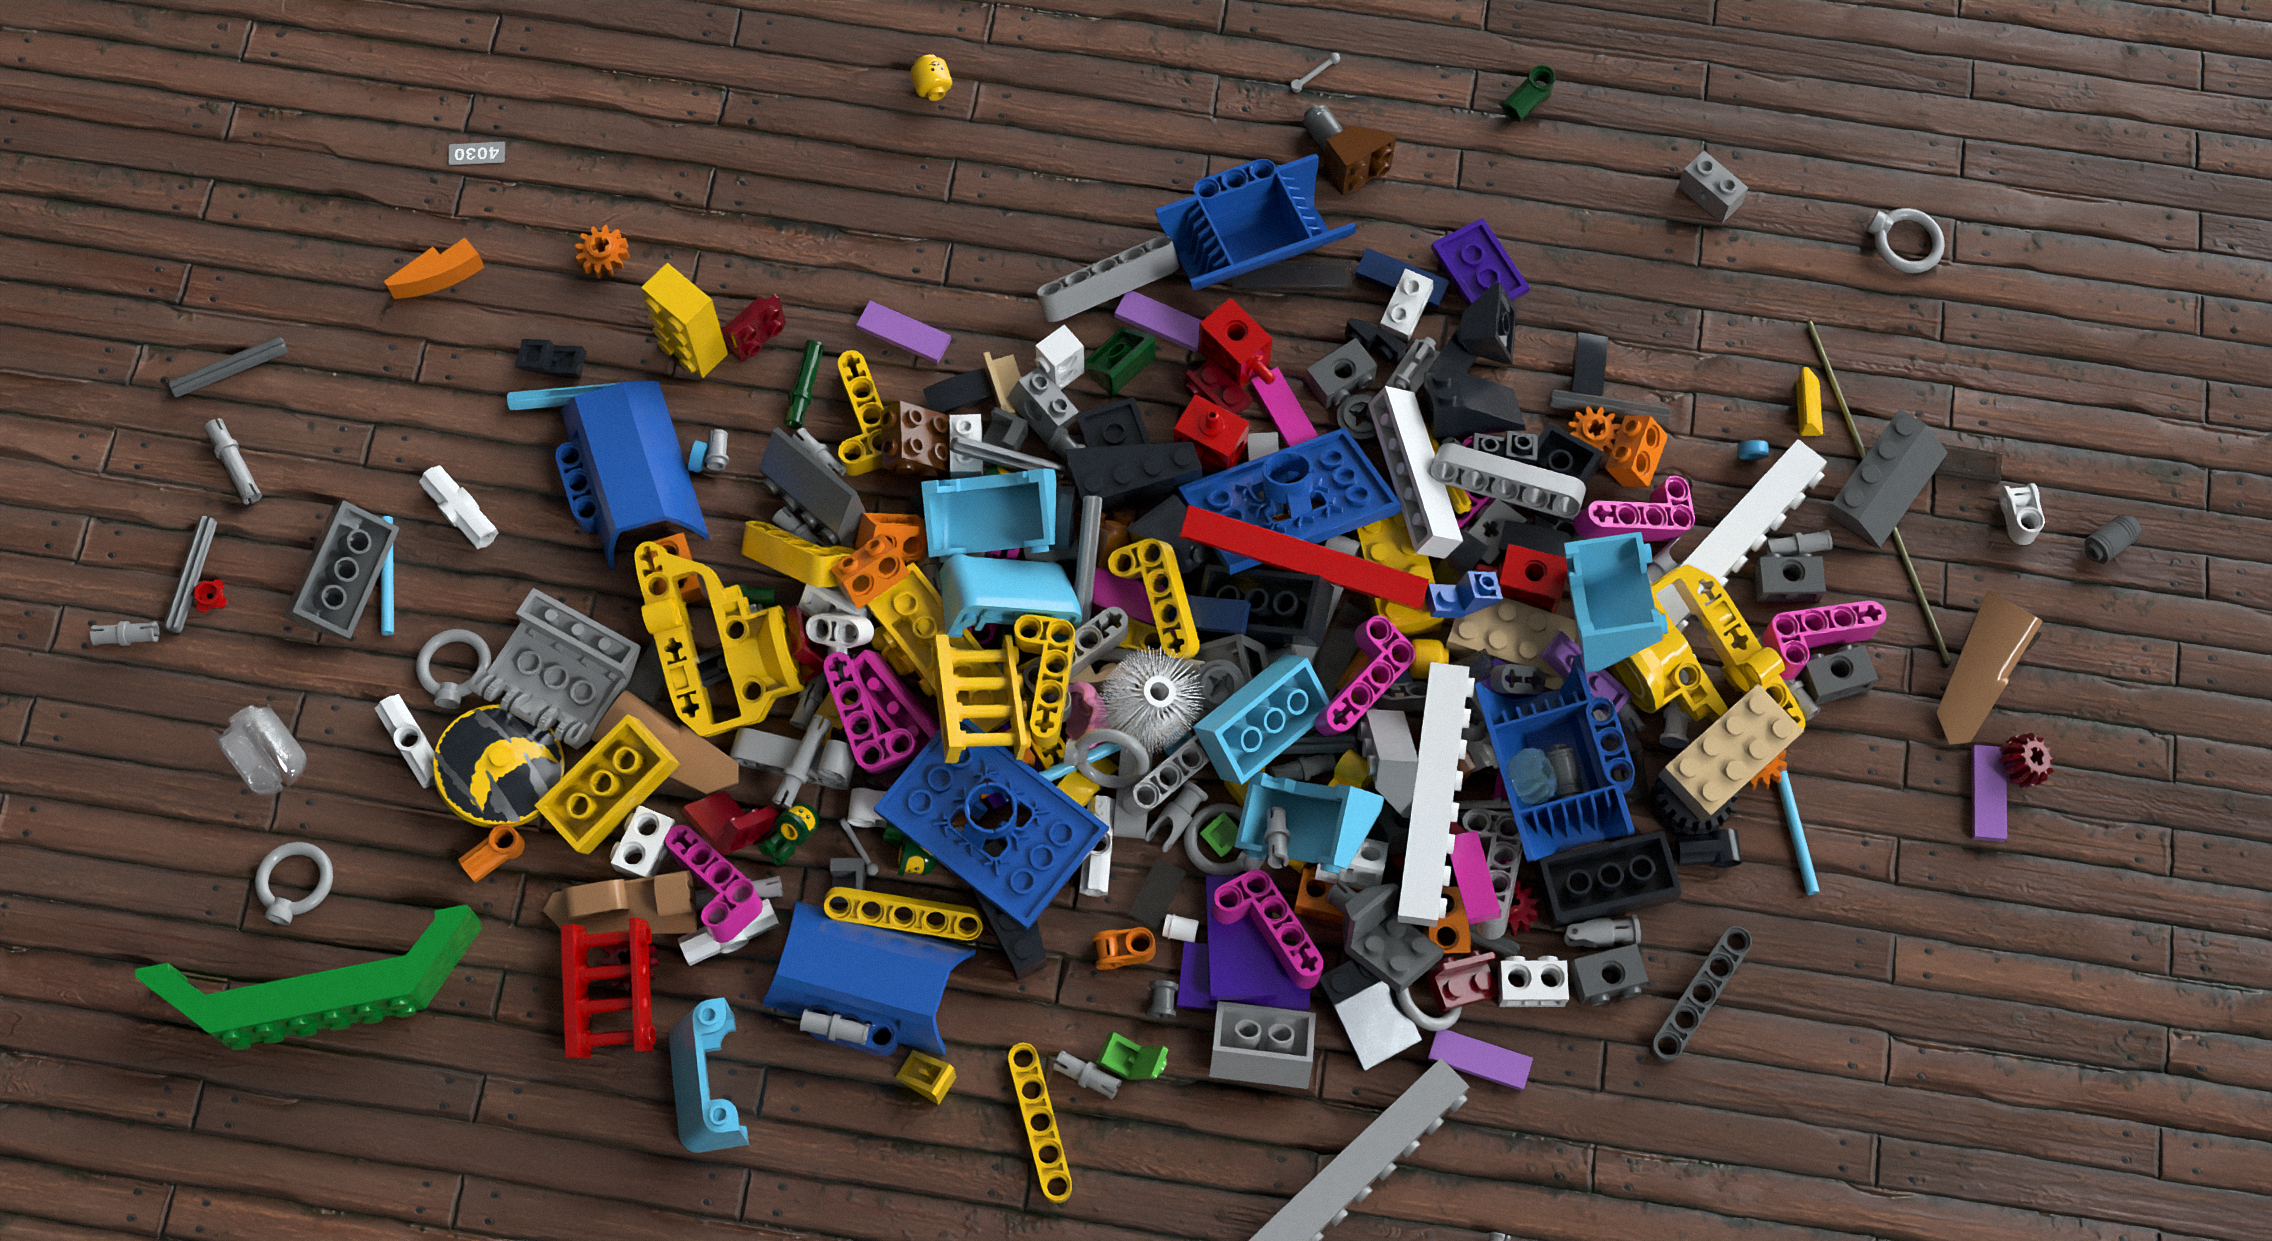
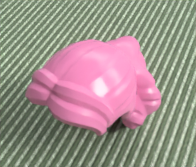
M1075 681L1073 685H1068V691L1071 695L1072 712L1065 721V732L1068 735L1066 743L1068 739L1078 740L1085 733L1100 727L1109 729L1111 725L1105 724L1107 723L1108 719L1106 718L1108 716H1102L1108 714L1101 713H1108L1107 707L1097 706L1106 704L1098 702L1103 701V699L1096 694V689L1084 681ZM1106 742L1094 743L1089 746V750Z

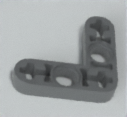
M1428 680L1391 684L1373 703L1374 707L1377 710L1404 712L1425 710ZM1466 697L1465 708L1471 709L1469 728H1462L1461 738L1471 742L1481 741L1485 738L1487 728L1484 716L1470 697Z

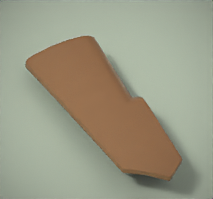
M1987 591L1936 712L1949 745L1972 741L2008 683L2010 673L2043 622L2031 613L1991 591Z
M628 690L624 691L616 699L592 735L593 742L598 743L628 714L639 719L681 764L668 777L706 795L739 784L738 762L684 725L679 727Z
M689 870L624 881V879L609 880L565 888L563 891L553 892L543 909V912L560 929L561 925L575 924L586 927L588 934L629 930V918L633 917L647 920L652 934L696 933L695 888Z

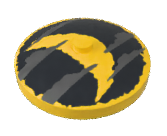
M500 705L482 706L458 717L443 732L434 753V780L445 804L462 819L486 828H495L502 824L516 827L537 818L542 813L534 805L564 776L563 749L560 741L554 737L555 733L552 728L542 731L537 728V725H531L510 713V710L502 709Z

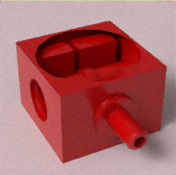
M1232 298L1228 299L1199 323L1198 350L1208 360L1212 358L1241 388L1257 375L1267 385L1275 381L1276 376L1267 368L1270 365L1273 338Z
M1195 394L1174 427L1173 443L1193 441L1202 469L1215 474L1237 465L1247 448L1249 421Z
M1508 544L1503 562H1500L1498 568L1478 563L1475 569L1476 572H1496L1502 597L1554 614L1561 601L1567 576L1565 557Z

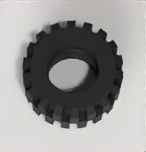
M1672 759L1666 763L1664 768L1672 761ZM1658 776L1651 791L1653 793L1651 806H1656L1653 812L1656 819L1659 817L1663 818L1661 825L1665 829L1668 826L1674 829L1672 834L1678 836L1682 832L1685 833V836H1694L1695 834L1707 835L1724 825L1736 806L1734 803L1738 798V792L1702 823Z

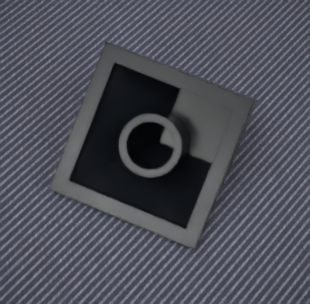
M1501 283L1491 285L1462 312V323L1457 327V336L1459 342H1462L1469 354L1508 365L1513 364L1517 309Z
M1175 495L1169 497L1126 528L1131 544L1153 538L1171 545L1180 574L1191 572L1213 556L1209 546L1179 537L1186 508ZM1158 546L1153 549L1151 554L1153 562L1160 556Z

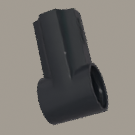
M1720 829L1709 833V835L1676 837L1675 858L1678 866L1713 864L1717 868H1728L1740 865L1742 857L1738 830Z

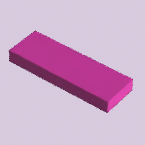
M1278 367L1270 370L1276 376L1275 381L1270 385H1267L1259 376L1251 379L1250 384L1287 447L1319 437Z
M1478 831L1455 835L1453 854H1449L1468 924L1471 925L1501 918V911Z

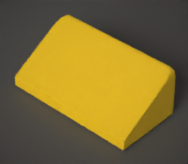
M1803 367L1796 380L1799 434L1801 436H1821L1823 434L1819 380L1808 367Z

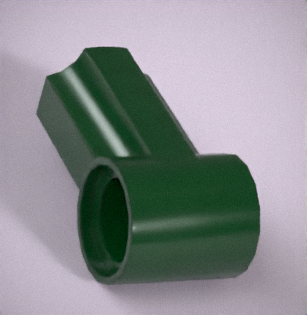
M1545 65L1534 67L1529 77L1502 102V108L1506 115L1513 121L1521 122L1540 102L1549 99L1552 95L1556 77L1554 71ZM1535 82H1544L1546 86H1539Z

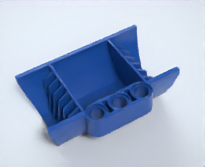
M1317 154L1275 167V164L1268 159H1258L1198 180L1193 188L1194 196L1155 209V215L1166 235L1172 239L1175 252L1190 280V286L1193 291L1334 243L1356 233L1354 222L1329 231L1314 206L1315 181L1319 164Z
M659 381L621 382L574 396L563 405L560 412L570 442H565L557 448L555 453L556 461L577 524L584 532L593 533L598 531L610 570L616 569L614 548L620 532L623 531L627 532L630 529L666 520L694 531L702 536L704 540L710 539ZM572 457L578 458L576 462L572 464H566V461ZM579 484H587L586 487L580 491L574 490V488ZM587 511H595L589 518L582 517Z
M1580 655L1573 656L1570 674L1558 690L1514 700L1488 690L1481 685V682L1474 684L1527 863L1560 851L1635 833L1623 793L1631 789L1634 782L1635 772L1615 706L1612 701L1605 697L1593 699ZM1596 710H1604L1609 714V717L1604 721H1598L1591 714ZM1605 740H1614L1619 747L1614 751H1606L1602 748L1601 743ZM1566 744L1567 748L1574 749L1584 793L1553 801L1542 755L1548 752L1547 748L1550 746ZM1615 770H1623L1627 773L1628 778L1623 782H1617L1611 778L1610 774Z
M795 900L790 930L777 971L763 997L762 1005L803 1016L805 1009L829 1016L839 1014L842 1019L870 1024L865 1045L838 1038L832 1041L828 1040L829 1036L808 1031L816 1039L883 1057L889 1056L895 1052L898 1043L945 1055L946 1047L939 1035L936 1013L950 971L964 959L974 958L976 950L914 932L835 920L826 915L824 908ZM880 1032H887L891 1035L890 1041L885 1045L874 1043L875 1036Z

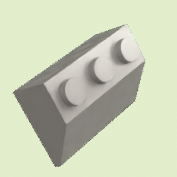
M1367 710L1364 722H1359L1358 740L1363 741L1362 755L1363 758H1367V774L1372 775L1375 789L1403 818H1410L1419 761L1404 711Z
M1218 1001L1209 1077L1308 1089L1313 1063L1316 1013Z

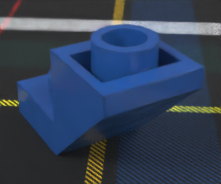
M1467 571L1457 585L1428 584L1425 594L1430 616L1436 618H1461L1498 604L1503 600L1496 572Z

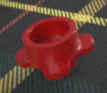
M221 580L204 581L194 587L193 593L198 601L196 609L200 613H206L209 609L216 607L222 609L227 605V598L223 595L225 585ZM213 594V597L208 599V595Z

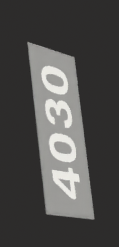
M505 142L449 144V165L505 162Z

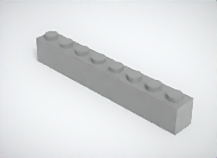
M1440 1058L1249 1241H1321L1324 1238V1235L1321 1233L1324 1228L1330 1223L1333 1227L1337 1226L1349 1214L1345 1210L1347 1206L1354 1200L1358 1204L1361 1203L1373 1191L1369 1187L1370 1184L1378 1177L1384 1181L1397 1168L1393 1162L1402 1154L1405 1158H1408L1421 1145L1417 1140L1425 1132L1432 1135L1444 1123L1441 1117L1449 1109L1455 1113L1468 1100L1464 1096L1469 1089L1468 1084Z

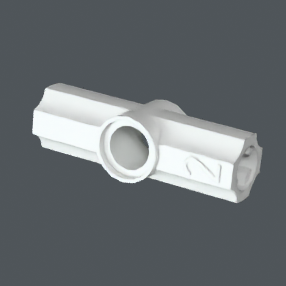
M440 465L431 467L423 473L419 483L438 504L439 510L452 526L458 527L477 549L490 545L498 531L479 510L480 507L463 487L460 488Z
M399 694L383 699L374 709L393 738L395 745L401 751L423 788L436 785L433 775L435 752L429 744L427 737L419 728ZM412 735L418 736V740L413 746H404V742L408 737Z
M1096 795L1087 803V810L1109 826L1108 832L1100 840L1106 844L1105 849L1102 851L1092 850L1082 863L1079 892L1088 896L1100 897L1108 895L1116 800L1108 796Z
M769 899L762 901L763 908L759 916L729 942L719 943L714 941L706 927L698 929L696 933H689L678 938L679 945L689 966L720 952L724 954L736 951L744 947L749 942V939L780 926Z

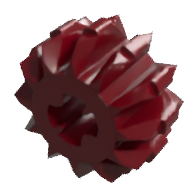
M2033 732L2010 737L2006 740V744L1999 748L2003 756L1998 761L2004 764L2005 768L2002 773L2009 774L2010 783H2018L2020 788L2043 784L2044 781L2048 780V776L2054 772L2050 765L2055 761L2049 755L2051 747L2044 746L2043 737H2035Z

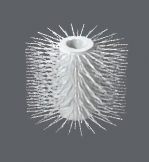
M1161 646L1159 666L1157 665V655L1155 666L1153 651L1152 671L1150 648L1149 664L1147 660L1146 665L1143 661L1140 666L1139 660H1137L1138 664L1136 661H1132L1134 667L1132 664H1128L1125 668L1120 663L1125 671L1123 669L1121 671L1120 668L1114 669L1120 676L1116 674L1117 677L1115 678L1117 680H1115L1110 675L1111 678L1109 680L1112 682L1108 681L1107 683L1113 686L1109 685L1107 688L1110 690L1106 689V691L1111 692L1107 696L1114 695L1116 697H1106L1105 700L1108 701H1098L1112 703L1113 705H1097L1112 707L1107 708L1110 710L1118 709L1115 710L1118 712L1102 716L1114 715L1109 717L1115 720L1112 722L1113 725L1116 726L1121 723L1115 730L1129 722L1122 729V732L1127 728L1125 733L1129 735L1131 733L1132 737L1133 735L1135 737L1137 732L1135 739L1138 736V741H1140L1141 736L1142 742L1144 736L1145 750L1146 743L1148 747L1150 741L1151 745L1155 741L1156 749L1158 747V738L1160 741L1159 746L1162 744V739L1164 746L1166 741L1169 747V738L1171 742L1173 739L1176 740L1171 734L1174 735L1177 731L1182 736L1178 729H1183L1180 725L1187 719L1185 717L1189 718L1191 716L1194 718V716L1189 714L1193 713L1187 711L1191 707L1186 705L1193 707L1201 706L1198 704H1188L1200 701H1183L1186 698H1201L1187 696L1199 694H1180L1192 692L1191 690L1181 692L1185 689L1197 688L1195 686L1185 688L1190 685L1182 684L1189 680L1187 678L1189 677L1188 675L1178 680L1186 670L1170 681L1183 665L1172 676L1171 674L1178 664L1175 663L1170 670L1167 664L1165 670L1164 668L1162 670L1164 661H1161Z

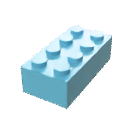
M1285 653L1193 726V729L1220 779L1242 785L1315 726L1318 713L1330 701L1308 658Z

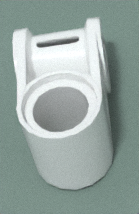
M2029 483L2026 487L2020 488L2002 486L1999 500L2005 516L2008 534L2019 545L2031 544L2045 523L2039 501L2038 488L2034 483ZM2022 523L2029 525L2031 529L2025 528Z
M867 788L852 789L847 822L857 827L885 828L886 820L874 812V807L887 791H875Z

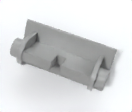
M1426 337L1424 340L1416 339L1385 386L1416 394L1424 382V372H1428L1440 354L1439 351L1435 350L1436 342L1430 337Z

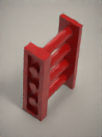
M636 917L629 918V930L588 934L586 927L575 924L561 925L565 1058L577 1060L591 1059L593 1047L634 1043V1051L653 1052L656 1030L652 1024L649 944L652 941V932L647 920ZM630 943L631 963L589 967L587 964V951L590 947ZM631 976L632 996L591 1000L589 998L588 984L591 980ZM633 1009L632 1030L592 1033L590 1031L589 1017L593 1013Z

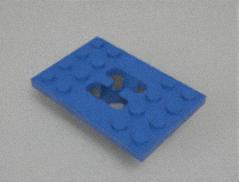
M1346 427L1178 487V495L1186 508L1188 505L1195 506L1314 544L1401 513V503ZM1297 478H1303L1298 482L1289 484L1285 483ZM1264 490V498H1257L1255 496V493ZM1319 501L1324 506L1312 510L1311 502ZM1282 503L1288 504L1289 519L1275 522L1270 518L1284 512ZM1213 548L1230 575L1262 564L1255 560Z
M968 718L959 722L960 731L965 730L966 734L986 733ZM941 728L874 807L875 813L1027 931L1109 830V826L1024 761L1015 760V754L1004 746L966 747V750H961L958 763H945ZM999 793L1012 804L1013 815L1009 822L1002 821L999 823L995 832L981 828L970 819L971 815L979 821L989 809L980 802L981 794ZM1017 804L1022 805L1032 814V817L1023 827L1016 826ZM964 811L966 824L963 832L960 833L951 825V822L959 812ZM986 839H1003L1008 846L999 857H992L982 850Z

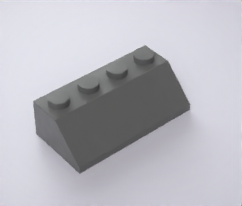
M1899 409L1833 500L1827 516L1880 549L1946 457L1947 450L1925 423Z
M776 427L772 431L759 466L764 477L762 484L772 495L775 496L778 493L782 497L783 503L792 512L798 510L803 520L811 528L817 526L821 530L822 536L831 545L837 543L839 546L850 547L857 540L862 513H866L857 492L779 427Z
M344 500L334 505L282 617L312 631L349 640L400 528Z

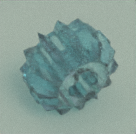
M1532 747L1527 750L1526 748L1517 752L1507 762L1509 769L1507 775L1511 779V786L1514 787L1516 795L1520 796L1525 804H1540L1554 796V792L1558 791L1556 783L1558 777L1554 773L1555 767L1551 765L1550 758L1545 756L1541 749Z

